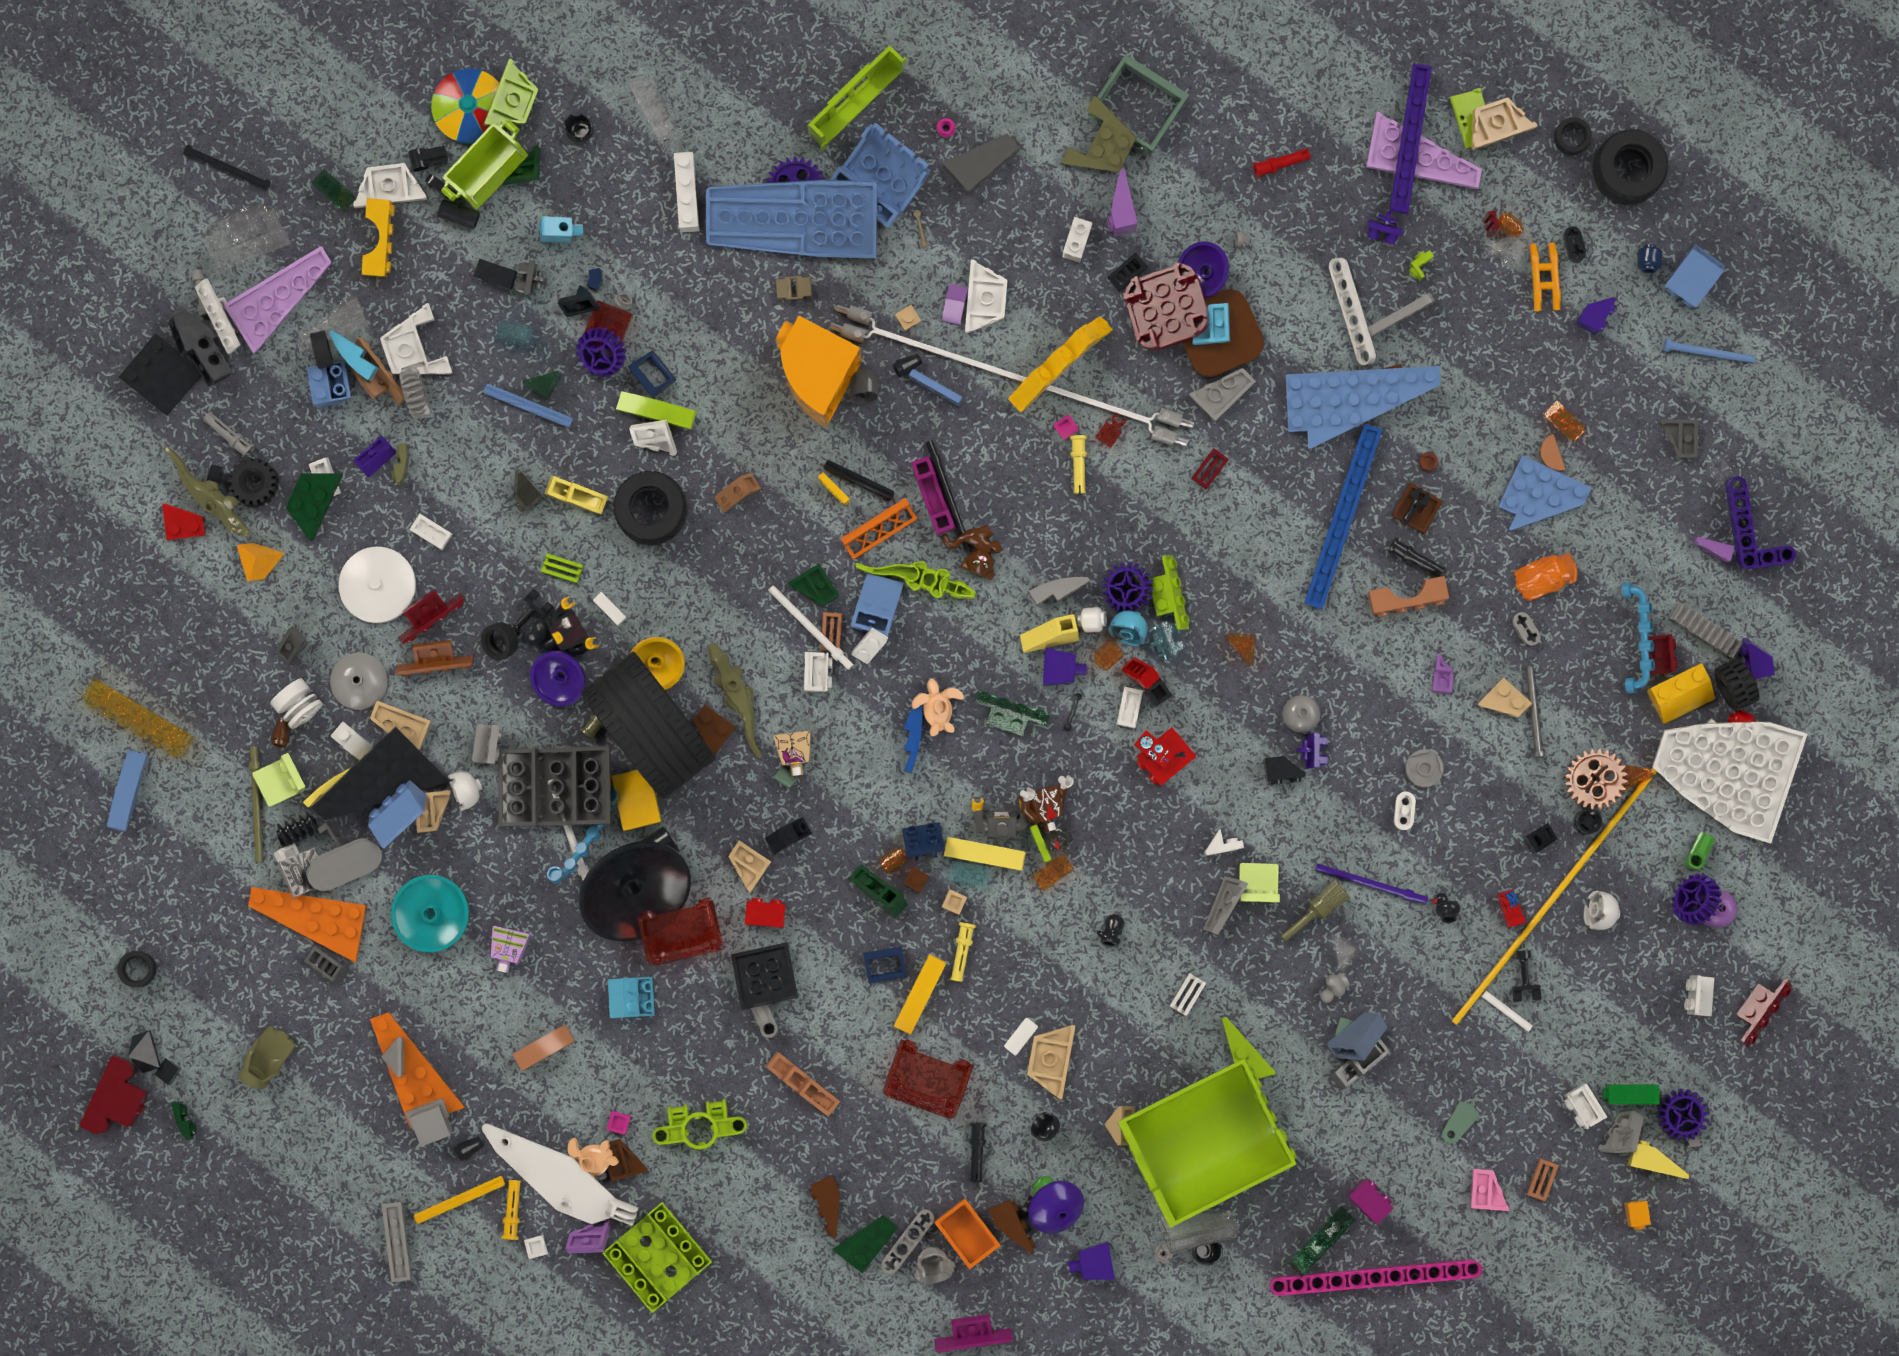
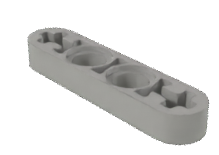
M1431 293L1422 296L1368 327L1370 336L1378 335L1434 303L1435 300Z
M928 1209L921 1210L882 1261L881 1267L885 1273L893 1274L903 1264L933 1224L934 1214ZM927 1213H929V1219L931 1221L929 1223L926 1221L922 1225V1227H925V1230L922 1231V1229L914 1223L915 1221H917L918 1223L922 1221L921 1214L926 1215ZM910 1229H918L920 1235L917 1239H911L908 1236ZM899 1244L907 1246L908 1251L906 1254L900 1255L897 1253L896 1248ZM893 1252L896 1257L902 1260L894 1262L895 1269L890 1268L887 1270L885 1262H890L894 1258L890 1255Z

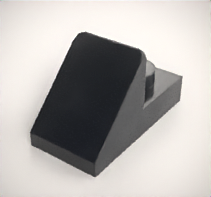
M579 285L576 295L560 298L558 301V305L566 317L600 309L592 294L581 285Z

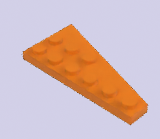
M251 887L249 907L357 963L367 905L305 895L293 898L291 893Z

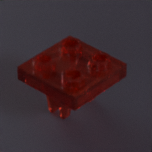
M597 300L600 309L592 312L585 331H588L590 328L596 329L599 326L602 330L608 327V332L614 331V336H620L619 341L623 342L633 314Z

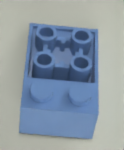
M867 573L851 622V628L867 633L871 628H874L889 637L904 583Z

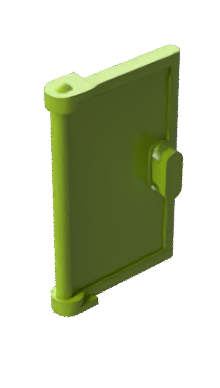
M1481 88L1450 97L1466 149L1472 148L1473 110L1485 105Z

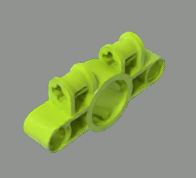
M726 1099L718 1102L706 1101L707 1113L695 1112L689 1115L687 1104L673 1108L668 1106L669 1126L656 1128L652 1133V1138L658 1145L685 1142L691 1148L705 1149L711 1146L718 1137L744 1133L748 1123L741 1116L728 1118ZM704 1116L712 1122L711 1130L712 1133L714 1132V1135L707 1144L705 1142H698L697 1145L687 1137L689 1136V1128H686V1126L693 1117L694 1119H702ZM741 1120L744 1123V1128L741 1131L735 1130L733 1126L734 1121ZM659 1130L666 1132V1140L660 1141L657 1139L656 1135Z

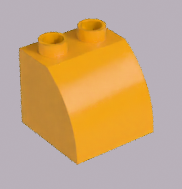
M798 316L794 324L785 321L776 337V342L779 343L777 348L781 351V360L787 384L795 401L815 422L827 427L850 385L852 375L858 370L862 362L860 347Z

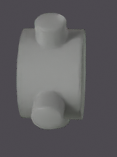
M1695 1134L1694 1140L1688 1135L1687 1147L1689 1149L1701 1146L1699 1135Z

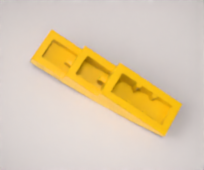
M929 954L894 1027L911 1035L947 962Z

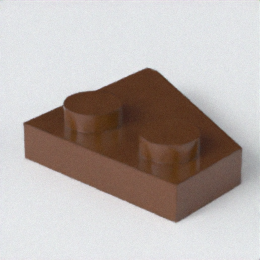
M706 705L702 707L694 718V722L704 742L714 755L718 753L736 728Z
M621 1139L609 1142V1149L612 1151L613 1156L619 1160L617 1165H609L608 1167L611 1182L648 1172L647 1167Z

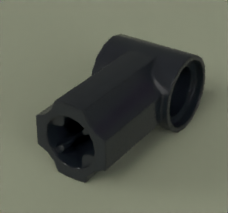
M445 146L430 149L417 148L408 152L413 172L426 170L429 166L448 163Z

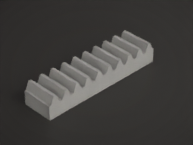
M1678 603L1669 617L1670 621L1731 660L1735 659L1741 651L1742 641L1731 636L1730 633L1725 632L1724 629L1719 628L1718 625L1713 624L1710 620L1705 619L1698 612L1686 607L1684 603Z
M403 1202L382 1204L391 1282L411 1280L412 1273Z

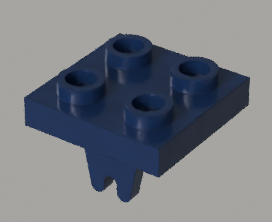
M940 822L902 828L907 857L914 856L915 861H918L919 855L934 853V858L938 857L937 852L945 851Z

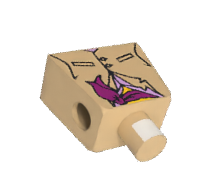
M803 731L774 735L782 766H790L792 776L803 775L802 764L810 763L811 732Z

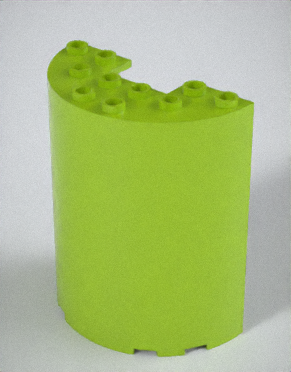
M1243 1058L1117 1121L1133 1158L1150 1192L1155 1196V1201L1170 1228L1297 1165L1295 1162L1297 1156L1293 1148H1288L1286 1142L1289 1140L1284 1130L1276 1127L1275 1122H1277V1118L1273 1111L1266 1106L1269 1104L1264 1093L1260 1091L1262 1085L1259 1079L1251 1073L1254 1069L1249 1060L1245 1061Z

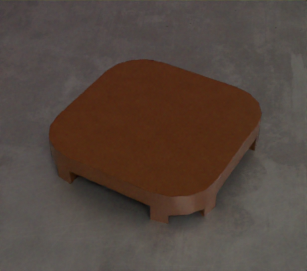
M1222 290L1209 298H1205L1207 308L1210 304H1229L1230 342L1194 345L1193 339L1182 342L1192 369L1202 377L1215 378L1220 374L1252 362L1258 358L1263 350V336L1251 308L1243 294L1236 290Z

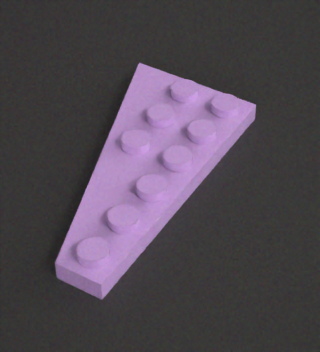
M1378 111L1376 112L1366 168L1395 173L1403 126L1394 120L1388 119ZM1421 136L1414 177L1478 189L1481 168L1453 155L1445 148L1442 149L1435 145L1434 142Z

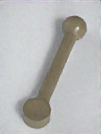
M915 210L913 215L917 219L922 241L921 247L926 248L928 243L925 241L922 229L921 212Z

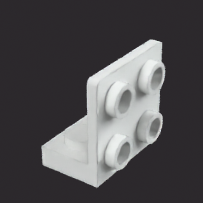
M1693 975L1687 979L1686 991L1689 992L1688 999L1686 998L1684 1003V1009L1687 1010V1014L1712 1016L1714 978Z

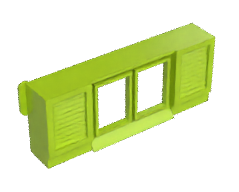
M889 45L871 64L864 66L827 102L828 105L807 125L809 135L820 145L821 152L904 71L903 66L907 63V57L902 58ZM867 76V79L854 91V87ZM848 94V98L835 109V106Z

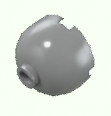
M1298 695L1289 699L1282 711L1283 722L1291 731L1296 733H1306L1314 729L1319 723L1321 716L1320 707L1317 702L1305 695Z

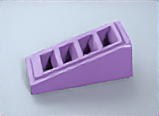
M1701 537L1693 539L1692 543L1723 562L1728 563L1731 561L1734 550L1732 545Z

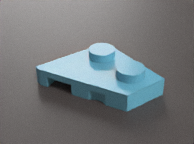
M1229 304L1208 305L1210 318L1208 328L1203 334L1193 338V344L1230 342Z

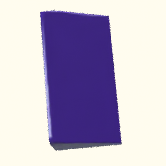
M381 435L353 461L367 477H370L396 454V451Z

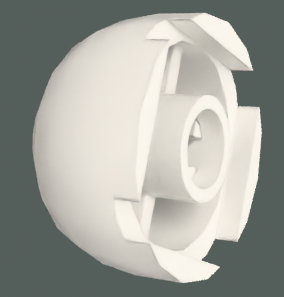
M462 771L448 775L449 779H453L450 782V786L456 802L462 804L459 809L464 811L473 807L479 800V790H482L479 779L475 780L470 773Z
M1593 891L1588 897L1590 899L1589 908L1586 905L1584 908L1585 924L1595 930L1611 928L1620 917L1618 902L1616 898L1608 893Z

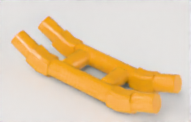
M1553 242L1548 244L1550 263L1539 264L1537 245L1530 244L1534 311H1541V290L1552 289L1553 310H1560L1561 290L1556 245ZM1551 270L1552 282H1540V271Z

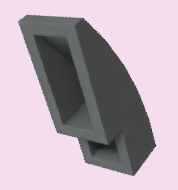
M1379 1039L1364 1061L1348 1059L1333 1071L1330 1077L1343 1090L1360 1076L1364 1075L1390 1051L1382 1040Z

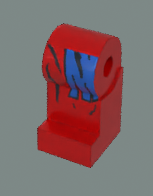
M1510 889L1498 893L1497 897L1506 927L1510 928L1525 923L1526 920L1514 890Z

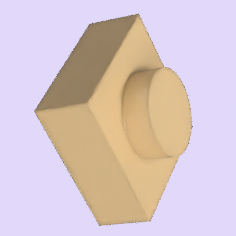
M912 305L895 314L904 331L921 322Z
M949 889L942 908L959 915L967 897Z

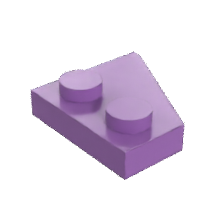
M611 1218L605 1219V1222L596 1226L590 1224L583 1229L571 1232L565 1248L567 1253L604 1252L612 1225Z

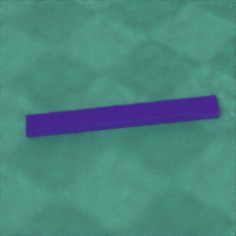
M1415 63L1412 65L1389 207L1390 212L1407 215L1409 213L1432 66Z

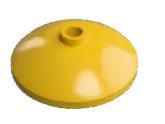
M647 638L639 642L631 651L639 656L664 690L674 686L684 672L685 660L683 653L676 643L667 638ZM652 658H657L655 662L651 661Z

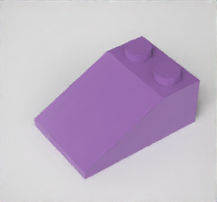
M1120 169L1113 204L1107 221L1108 230L1113 232V236L1136 232L1138 224L1124 169Z

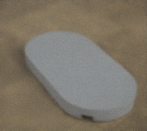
M365 838L354 840L314 858L310 862L309 868H307V879L310 885L317 890L327 891L374 871L381 862L382 852L378 844L373 840Z

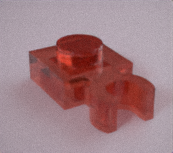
M1118 413L1113 415L1111 424L1105 422L1095 439L1110 449L1122 433L1118 428L1123 427L1127 420L1124 418L1121 423L1116 422Z

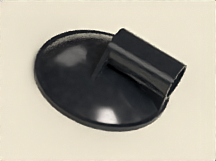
M663 826L642 841L620 846L607 853L594 864L584 878L579 892V910L586 925L600 937L613 941H633L648 937L667 926L684 907L691 888L690 870L683 857L679 854L680 850Z

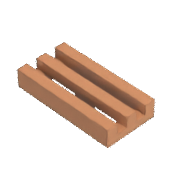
M823 612L822 634L826 636L827 617H831L829 641L832 644L834 619L838 617L836 648H840L842 614ZM821 644L820 651H828V650Z
M1539 1158L1526 1195L1546 1202L1559 1165ZM1545 1164L1538 1187L1534 1194L1533 1190L1538 1179L1540 1170L1542 1168V1165ZM1549 1166H1551L1553 1168L1550 1173L1543 1196H1540L1539 1194L1542 1189Z

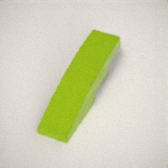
M621 391L616 408L618 411L634 414L655 421L667 420L668 425L692 430L697 411L623 391Z

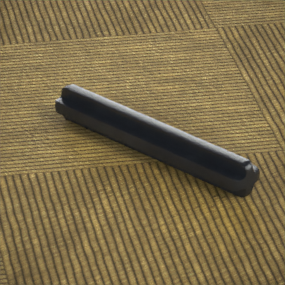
M827 460L824 465L826 471L889 501L894 496L893 490L831 460Z

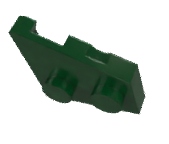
M538 145L532 147L533 151L528 153V157L504 180L503 185L540 179V148Z
M820 564L788 582L790 587L823 607L839 597Z

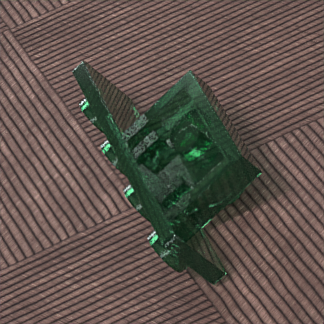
M977 691L974 702L991 707L987 725L1023 736L1028 720L1046 726L1050 717L1043 710H1034L1028 708L1025 704H1016L1010 702L1007 698H998L985 691Z

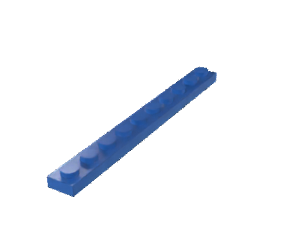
M1367 424L1363 425L1304 601L1306 605L1323 609L1382 429Z

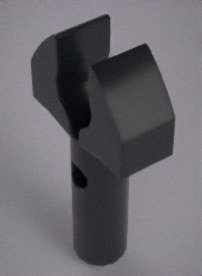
M1422 488L1416 489L1411 493L1409 497L1412 498L1413 503L1405 513L1404 521L1409 522L1419 506H1427L1430 501L1428 492L1424 499L1418 501V494Z

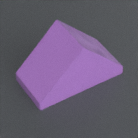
M949 285L942 321L961 324L968 292L967 287Z

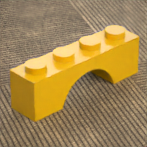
M367 198L365 217L373 221L377 226L379 242L372 252L363 255L362 275L387 277V273L391 272V262H388V256L392 254V243L389 242L390 235H393L394 225L391 224V216L395 214V205H392L391 200Z

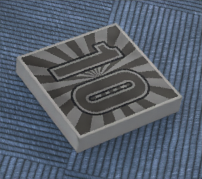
M314 848L278 862L293 898L315 890L310 885L306 876L310 862L318 856Z

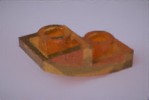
M1558 401L1543 414L1572 442L1586 430Z

